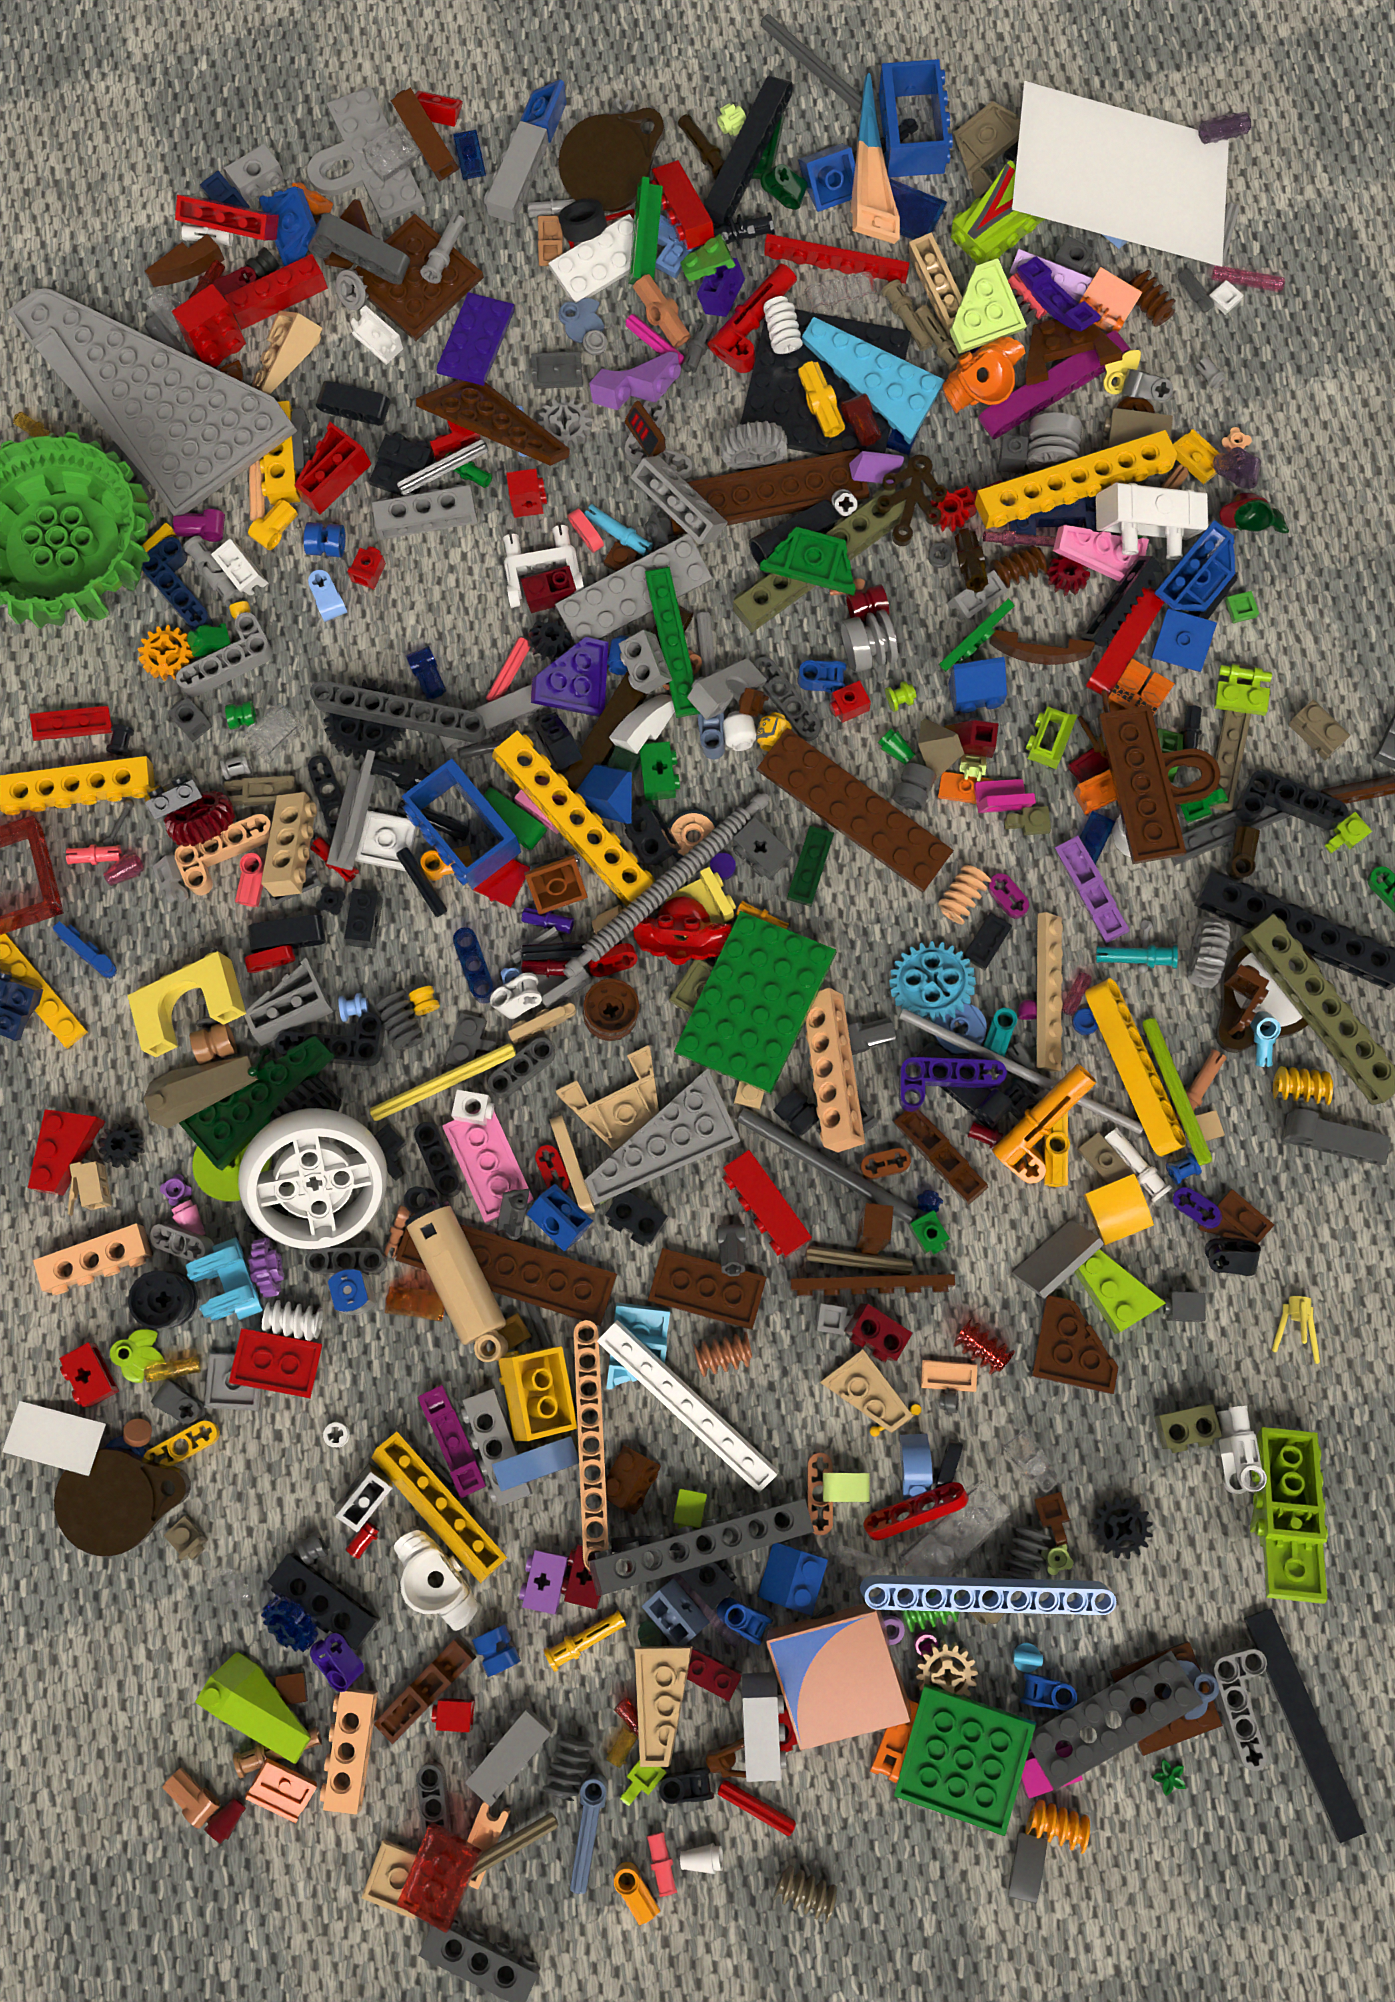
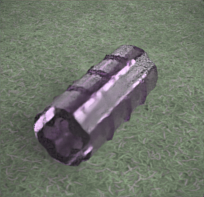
M1240 112L1203 121L1198 129L1199 138L1202 143L1208 144L1248 134L1251 129V119L1247 112Z

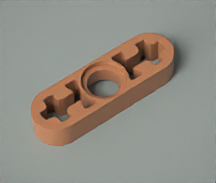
M815 1453L809 1458L807 1463V1507L812 1522V1520L818 1517V1510L812 1511V1505L818 1507L829 1506L828 1511L823 1510V1519L828 1520V1525H824L821 1531L818 1530L816 1525H813L814 1534L825 1535L830 1532L833 1526V1502H817L813 1499V1489L818 1485L823 1486V1481L812 1483V1476L818 1478V1471L816 1468H812V1463L817 1462L818 1457H822L823 1462L828 1463V1468L822 1471V1478L823 1473H833V1463L827 1454Z

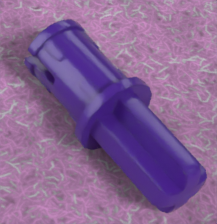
M528 907L524 908L521 921L524 923L544 927V929L555 927L557 931L566 932L567 934L572 932L574 918L553 914L552 911L539 915L536 909Z

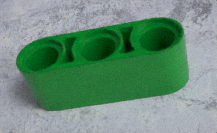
M489 787L483 794V797L516 835L518 843L532 851L548 831L547 828L493 788Z

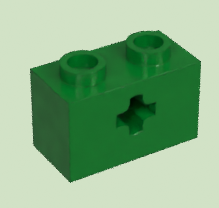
M670 741L644 744L640 749L645 800L653 801L676 798V789H680L679 774L673 773V765H677L676 749L671 750ZM657 768H662L663 774L658 775Z

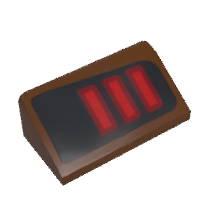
M637 400L626 416L625 424L648 457L657 456L665 451V436L641 402Z

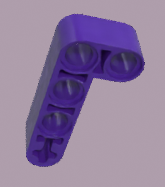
M910 1057L903 1062L899 1072V1104L905 1111L913 1112L918 1110L925 1099V1086L996 1088L1006 1078L1007 1070L1005 1065L997 1060ZM913 1065L918 1068L919 1075L917 1077H910L906 1074L905 1068ZM937 1066L944 1068L946 1077H935L932 1068ZM963 1067L969 1068L973 1072V1078H962L959 1070ZM991 1069H994L995 1074H999L995 1080L992 1079L990 1074H987ZM979 1073L983 1074L980 1080H978ZM907 1092L916 1093L919 1097V1102L916 1104L908 1103L905 1100V1094Z

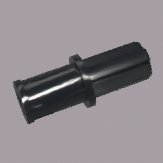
M1196 705L1187 706L1185 724L1184 728L1181 729L1183 734V750L1197 749L1199 735L1202 734V730H1200L1202 709Z

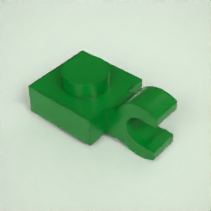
M1223 788L1215 790L1204 800L1180 804L1186 822L1191 823L1213 814L1210 806L1227 802L1228 798Z

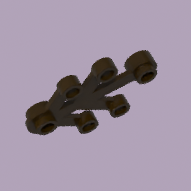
M919 454L911 457L907 468L896 474L887 473L883 477L882 486L887 491L894 490L897 484L912 477L910 485L891 496L882 495L877 500L876 507L881 513L889 512L891 507L906 500L901 522L894 527L892 533V540L898 546H907L912 540L913 530L910 524L916 502L925 514L927 523L935 525L939 523L941 518L940 509L931 505L920 488L921 481L923 480L931 491L933 501L943 502L946 498L947 489L943 485H938L932 476L933 464L925 455ZM916 464H922L924 467L919 468ZM886 480H893L894 484H888ZM940 491L943 495L937 496L935 492ZM887 502L888 506L883 507L880 503ZM934 513L937 515V518H931L929 514ZM900 530L906 531L907 534H906V535H901V534L899 533V531H900Z

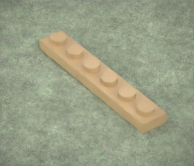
M1044 912L1038 913L1037 1068L1049 1072L1061 1071L1062 1061L1061 1035L1063 1031L1061 1026V1010L1063 1006L1061 1000L1063 925L1062 917Z

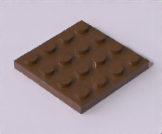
M413 214L384 241V243L403 252L410 258V264L401 284H392L360 266H357L354 270L357 271L358 276H363V284L367 285L365 292L369 295L367 300L416 342L475 287L484 276L480 269L453 247L449 254L450 263L447 267H444L441 273V281L434 284L425 280L421 276L420 270L427 264L429 252L437 247L441 236L416 214Z

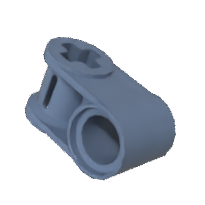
M725 712L708 720L702 714H698L700 742L704 755L709 759H719L725 753L723 734ZM711 741L719 742L715 747L707 746Z

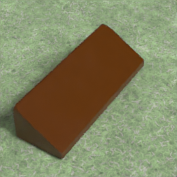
M1395 775L1325 788L1321 790V793L1340 800L1345 804L1395 794Z

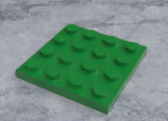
M925 1684L894 1796L1005 1836L1036 1722Z

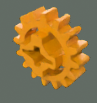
M167 625L165 631H162L157 626V633L153 634L151 631H148L149 639H141L144 647L138 648L139 653L142 655L138 659L147 673L150 672L153 678L156 679L160 675L163 681H166L168 675H171L175 680L176 673L183 667L191 664L189 659H193L195 656L192 655L191 647L187 642L188 635L186 633L182 634L180 628L177 627L173 631L170 625ZM174 640L178 641L182 647L176 645ZM151 658L157 661L159 665L157 666L152 663Z

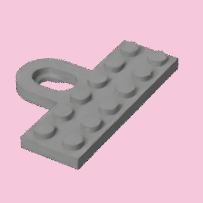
M368 86L326 103L343 142L319 151L309 161L307 173L313 188L321 194L334 196L364 185L381 223L426 206L371 87ZM339 160H349L354 164L352 171L344 176L335 179L326 177L327 170L332 168Z

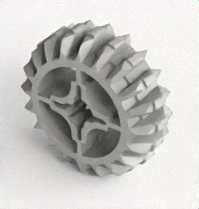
M756 421L754 423L748 422L744 425L739 424L737 428H730V431L724 433V437L721 438L720 450L723 462H726V465L732 467V469L740 468L742 471L767 467L771 464L775 465L787 454V436L785 431L782 430V426H778L776 423L769 424L768 421Z
M1204 917L1199 922L1194 934L1189 957L1187 976L1191 984L1202 988H1213L1221 978L1230 937V928L1227 921L1216 917Z

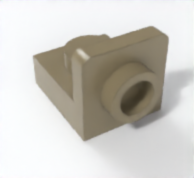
M187 1515L183 1516L163 1535L179 1553L178 1558L181 1561L197 1558L205 1550L203 1545L208 1541Z

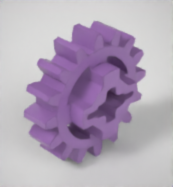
M269 1238L253 1240L251 1244L253 1249L251 1251L252 1255L248 1256L251 1280L260 1287V1293H263L264 1298L277 1296L281 1292V1280H284L281 1255L276 1252V1249L273 1250L272 1242L270 1243Z

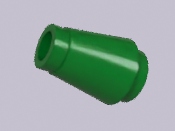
M892 728L878 742L882 747V751L904 765L916 755L899 731L895 732Z

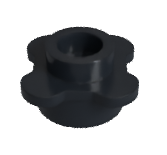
M328 886L323 887L320 900L316 902V908L319 911L325 910L332 915L339 914L342 901L346 897L345 893L341 890L333 891ZM333 899V902L329 903L328 900Z

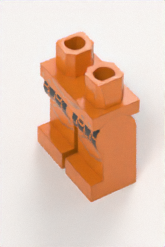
M1132 658L1108 697L1110 712L1151 705L1154 716L1175 683L1154 672L1139 695L1140 689L1152 670Z

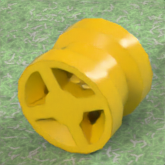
M424 986L408 994L410 1001L415 1005L413 1009L415 1015H425L440 1007L438 1000L434 999L433 986Z

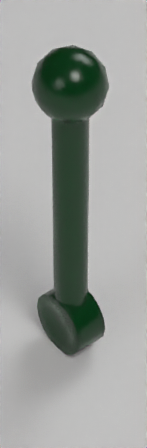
M268 1047L259 1051L260 1055L255 1064L248 1068L247 1073L249 1076L254 1077L258 1074V1067L264 1057L271 1052Z

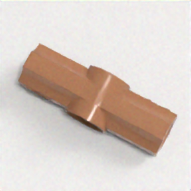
M650 274L644 275L636 281L632 287L646 306L648 321L654 326L659 325L675 349L686 343L691 338V335L677 316L678 306L676 302L670 297L665 298Z

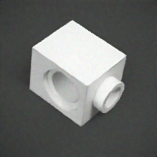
M457 1090L451 1115L454 1120L486 1126L487 1119H492L494 1112V1103H491L489 1095ZM478 1102L481 1104V1109L478 1113H468V1106L471 1103Z

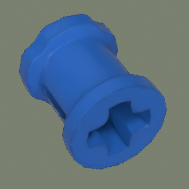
M1191 1152L1187 1153L1185 1158L1174 1163H1166V1170L1176 1185L1180 1184L1181 1180L1186 1177L1202 1173L1195 1155Z

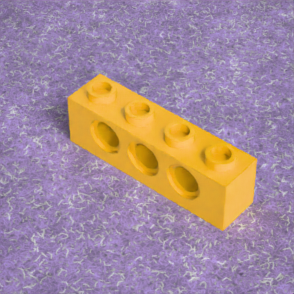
M278 402L291 421L293 409L290 402ZM290 436L263 456V459H260V469L262 474H265V481L261 482L262 493L264 497H268L271 505H275L280 499L288 503L301 502L300 495L294 487L298 476L294 469L292 436ZM282 451L279 455H274L276 452ZM278 474H284L280 478H275Z

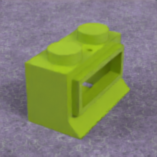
M1048 706L1045 713L1040 712L1035 723V727L1039 728L1036 736L1031 734L1026 749L1030 750L1027 759L1057 769L1078 714H1067ZM1049 721L1061 725L1051 751L1039 747Z

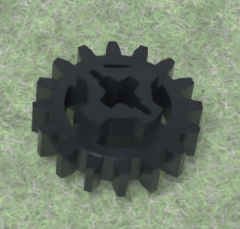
M1113 1497L1112 1505L1106 1500L1103 1501L1105 1509L1096 1508L1095 1511L1099 1518L1091 1519L1092 1523L1097 1524V1528L1091 1530V1534L1099 1536L1095 1544H1104L1102 1552L1105 1554L1113 1550V1558L1117 1559L1121 1553H1123L1125 1559H1130L1131 1551L1137 1556L1141 1555L1139 1547L1148 1548L1149 1545L1144 1540L1146 1537H1153L1152 1533L1147 1532V1527L1152 1526L1153 1522L1145 1521V1517H1147L1149 1512H1140L1141 1504L1139 1502L1131 1506V1499L1127 1497L1123 1500V1504L1119 1497ZM1116 1509H1126L1122 1516H1115L1111 1513ZM1136 1520H1138L1139 1522V1533L1136 1531L1135 1527ZM1126 1522L1124 1527L1127 1529V1532L1118 1534L1119 1528L1116 1526L1117 1523ZM1104 1523L1108 1525L1109 1529L1107 1537L1104 1532ZM1122 1540H1129L1132 1542V1544L1127 1547H1117L1118 1544L1120 1545Z

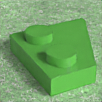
M721 234L709 239L701 248L689 253L680 262L683 272L690 282L703 276L715 274L716 268L725 264L728 269L736 266Z

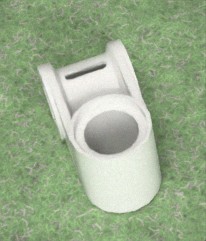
M523 973L502 987L497 988L490 997L491 1006L509 1019H515L525 1011L539 1005L542 998L541 994L537 991L538 977L533 973Z

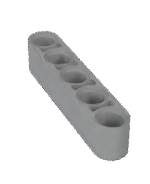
M531 684L470 711L479 713L483 717L486 727L484 739L556 708L531 703ZM446 720L443 722V725L449 726L452 723H454L455 720ZM472 724L468 727V730H477L480 725ZM439 736L447 753H453L475 744Z

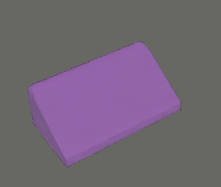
M862 451L849 463L852 479L855 481L882 483L883 477L887 473L896 474L899 472L904 456ZM886 480V483L893 484L894 481Z

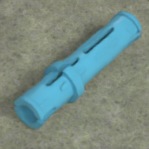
M593 504L588 507L591 510L590 512L585 511L584 515L589 521L620 540L622 545L631 547L643 557L649 554L646 549L651 552L653 543L636 534V530L632 527L627 528Z

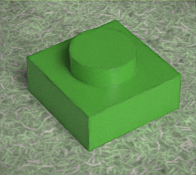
M1252 591L1229 596L1225 600L1233 624L1257 618L1259 615Z

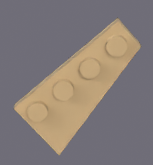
M646 1646L635 1648L640 1767H668L671 1764L693 1646Z

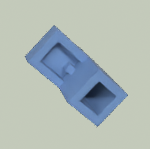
M927 1434L900 1435L903 1500H907L931 1490V1484H933L931 1452Z

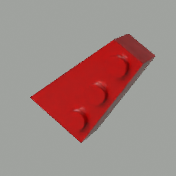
M331 422L326 427L328 431L323 440L318 441L316 445L317 451L312 460L307 461L294 484L303 502L319 515L372 465L364 448Z
M45 1109L27 1188L36 1192L64 1196L72 1182L69 1164L82 1162L87 1151H90L93 1145L92 1142L100 1128H103L106 1121L96 1116Z

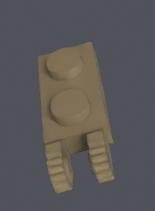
M294 776L242 778V780L224 782V789L227 791L242 790V795L227 796L233 806H241L243 804L244 806L276 804L277 795L296 793V779Z

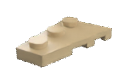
M864 1349L820 1382L891 1433H894L914 1417Z

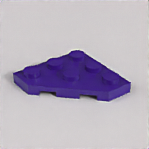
M585 637L532 678L531 703L600 717L605 709L609 642Z

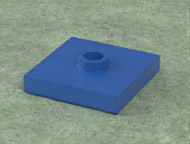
M1167 608L1151 658L1201 672L1217 622Z

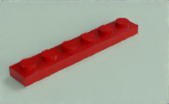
M767 234L765 239L764 255L774 260L785 259L799 265L810 264L820 269L839 270L844 274L864 275L869 279L879 278L889 282L900 280L904 284L907 281L910 262L772 234Z

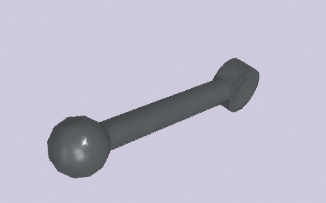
M132 800L124 802V809L109 838L103 841L104 846H114V838L128 811L134 807Z

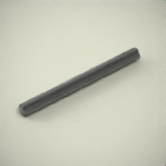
M766 14L761 19V27L856 112L861 111L863 97L770 14Z

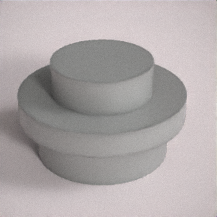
M592 330L585 334L583 347L591 355H600L607 347V339L602 332Z

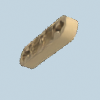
M563 1116L551 1118L549 1120L578 1206L587 1215L595 1213Z

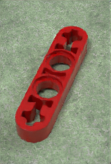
M948 1483L873 1512L865 1518L863 1527L870 1539L874 1541L883 1540L964 1508L969 1501V1496L961 1483ZM935 1503L931 1509L923 1510L926 1504ZM902 1513H909L905 1519L897 1520Z

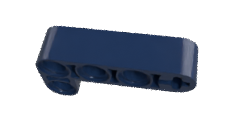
M174 537L163 539L147 552L150 560L149 562H143V573L192 631H195L202 625L213 627V621L206 609L174 573L188 559L182 544ZM178 550L176 554L170 555L172 551ZM158 565L155 570L150 571L151 567ZM173 583L171 587L165 588L167 584ZM189 600L186 605L180 606L183 601ZM195 614L201 619L200 622L194 619L193 616Z

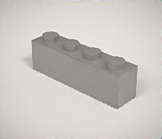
M520 121L517 129L512 131L509 148L504 150L501 159L502 164L500 169H497L494 173L491 190L488 189L485 194L484 204L487 206L488 215L512 223L516 222L548 147L547 129Z

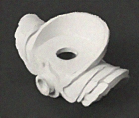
M415 1530L401 1536L396 1541L394 1550L404 1566L400 1585L405 1603L414 1611L422 1614L438 1613L455 1631L467 1626L476 1614L478 1605L472 1590L462 1578L460 1571L463 1567L454 1555L450 1558L445 1555L441 1547L424 1531ZM433 1571H439L444 1576V1583L439 1588H433L428 1583V1576Z

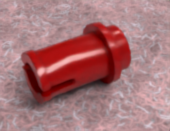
M366 1521L345 1550L353 1557L360 1559L372 1540H377L379 1529Z

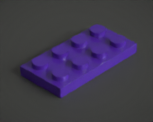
M468 292L437 365V374L484 386L513 316L514 304Z

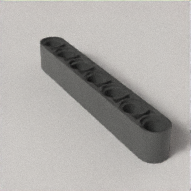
M317 681L310 689V695L316 707L323 712L472 743L480 742L486 736L483 717L473 711L329 681ZM329 693L326 699H318L321 694ZM348 698L354 699V701L351 704H343V702ZM373 703L379 704V706L374 710L368 709V707ZM398 708L405 709L400 715L393 714ZM421 714H429L426 720L418 719ZM446 719L455 720L454 723H452L449 726L443 725V722ZM472 724L480 725L477 730H468V727Z

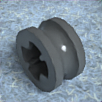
M936 543L929 551L928 560L933 567L944 568L951 560L952 551L947 544ZM937 551H940V554L942 552L945 553L943 560H940V557L938 559L935 558Z

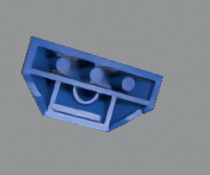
M1214 520L1167 575L1154 594L1173 610L1205 611L1235 575L1234 535Z

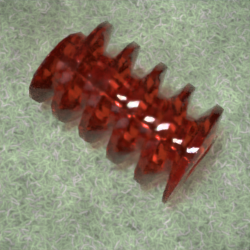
M970 1317L956 1335L953 1347L956 1348L964 1344L962 1354L972 1351L971 1361L981 1358L979 1366L981 1369L989 1364V1375L997 1371L1001 1372L1014 1355L1015 1350L1005 1353L1007 1344L1002 1343L997 1347L998 1337L994 1336L988 1340L990 1331L985 1329L979 1333L981 1324L977 1322L970 1326L972 1317Z

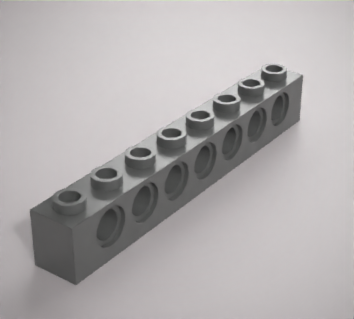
M795 1495L779 1499L780 1505L770 1508V1504L765 1503L753 1507L754 1513L744 1515L743 1510L728 1514V1520L719 1523L718 1518L701 1522L702 1528L692 1530L690 1525L676 1529V1536L666 1538L665 1533L649 1537V1544L639 1546V1542L635 1541L622 1545L623 1551L612 1554L611 1549L595 1553L596 1559L588 1561L596 1595H605L812 1533L814 1529L805 1498L796 1500ZM777 1513L781 1514L784 1519V1524L781 1528L777 1527L774 1521ZM752 1520L758 1525V1533L755 1536L749 1532L748 1528ZM725 1528H728L733 1535L732 1541L729 1544L722 1537ZM699 1536H703L707 1542L706 1549L703 1552L696 1546V1540ZM673 1543L677 1544L680 1548L678 1559H674L670 1555V1547ZM646 1551L651 1552L654 1556V1563L651 1567H647L643 1563V1555ZM619 1559H623L627 1563V1571L623 1576L616 1571V1563Z

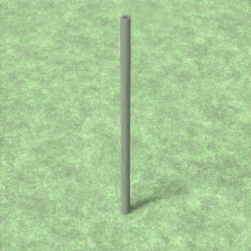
M904 1008L899 1015L900 1019L985 1060L1002 1062L1007 1071L1050 1091L1057 1084L1053 1080ZM1083 1096L1076 1103L1139 1135L1144 1129L1141 1123L1086 1096Z

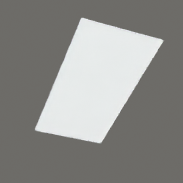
M19 1401L2 1452L89 1476L106 1424Z

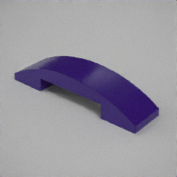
M1037 256L1017 268L1021 280L1027 289L1031 291L1036 301L1051 316L1065 326L1082 331L1100 320L1101 316L1085 301L1080 304L1077 303L1051 278L1052 270Z

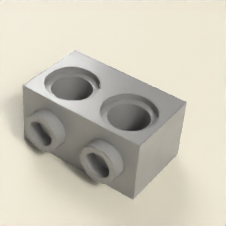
M642 630L619 643L622 652L620 653V658L623 664L627 666L630 674L628 679L634 689L648 694L672 681L655 634ZM641 647V652H640V654L637 656V652H638L639 648ZM649 670L650 673L648 678L646 679L645 676L647 671Z

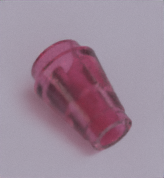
M126 853L104 872L103 876L107 883L113 886L140 876V872L144 871V865L135 853Z

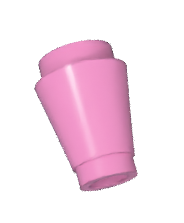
M188 1200L171 1209L174 1214L172 1218L180 1228L202 1236L206 1234L197 1204L194 1205L191 1200Z

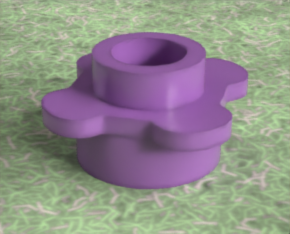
M175 1174L172 1179H169L160 1187V1192L169 1199L168 1202L172 1206L179 1205L180 1200L192 1194V1188L185 1184L183 1181L184 1177L180 1174Z

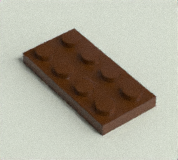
M662 1248L648 1301L753 1330L767 1277L748 1271L731 1277L722 1273L721 1264Z

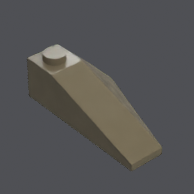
M243 1056L171 1070L151 1081L144 1095V1101L151 1121L168 1129L258 1080L257 1075L251 1077L247 1073L248 1068L253 1066L250 1057Z

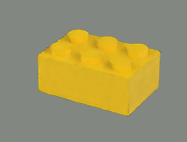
M562 1346L547 1347L500 1358L515 1441H530L578 1429Z

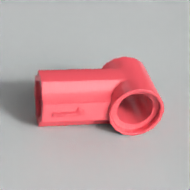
M248 853L240 860L242 872L235 902L238 904L259 907L263 890L261 881L265 859L258 854ZM259 862L258 869L252 872V866Z

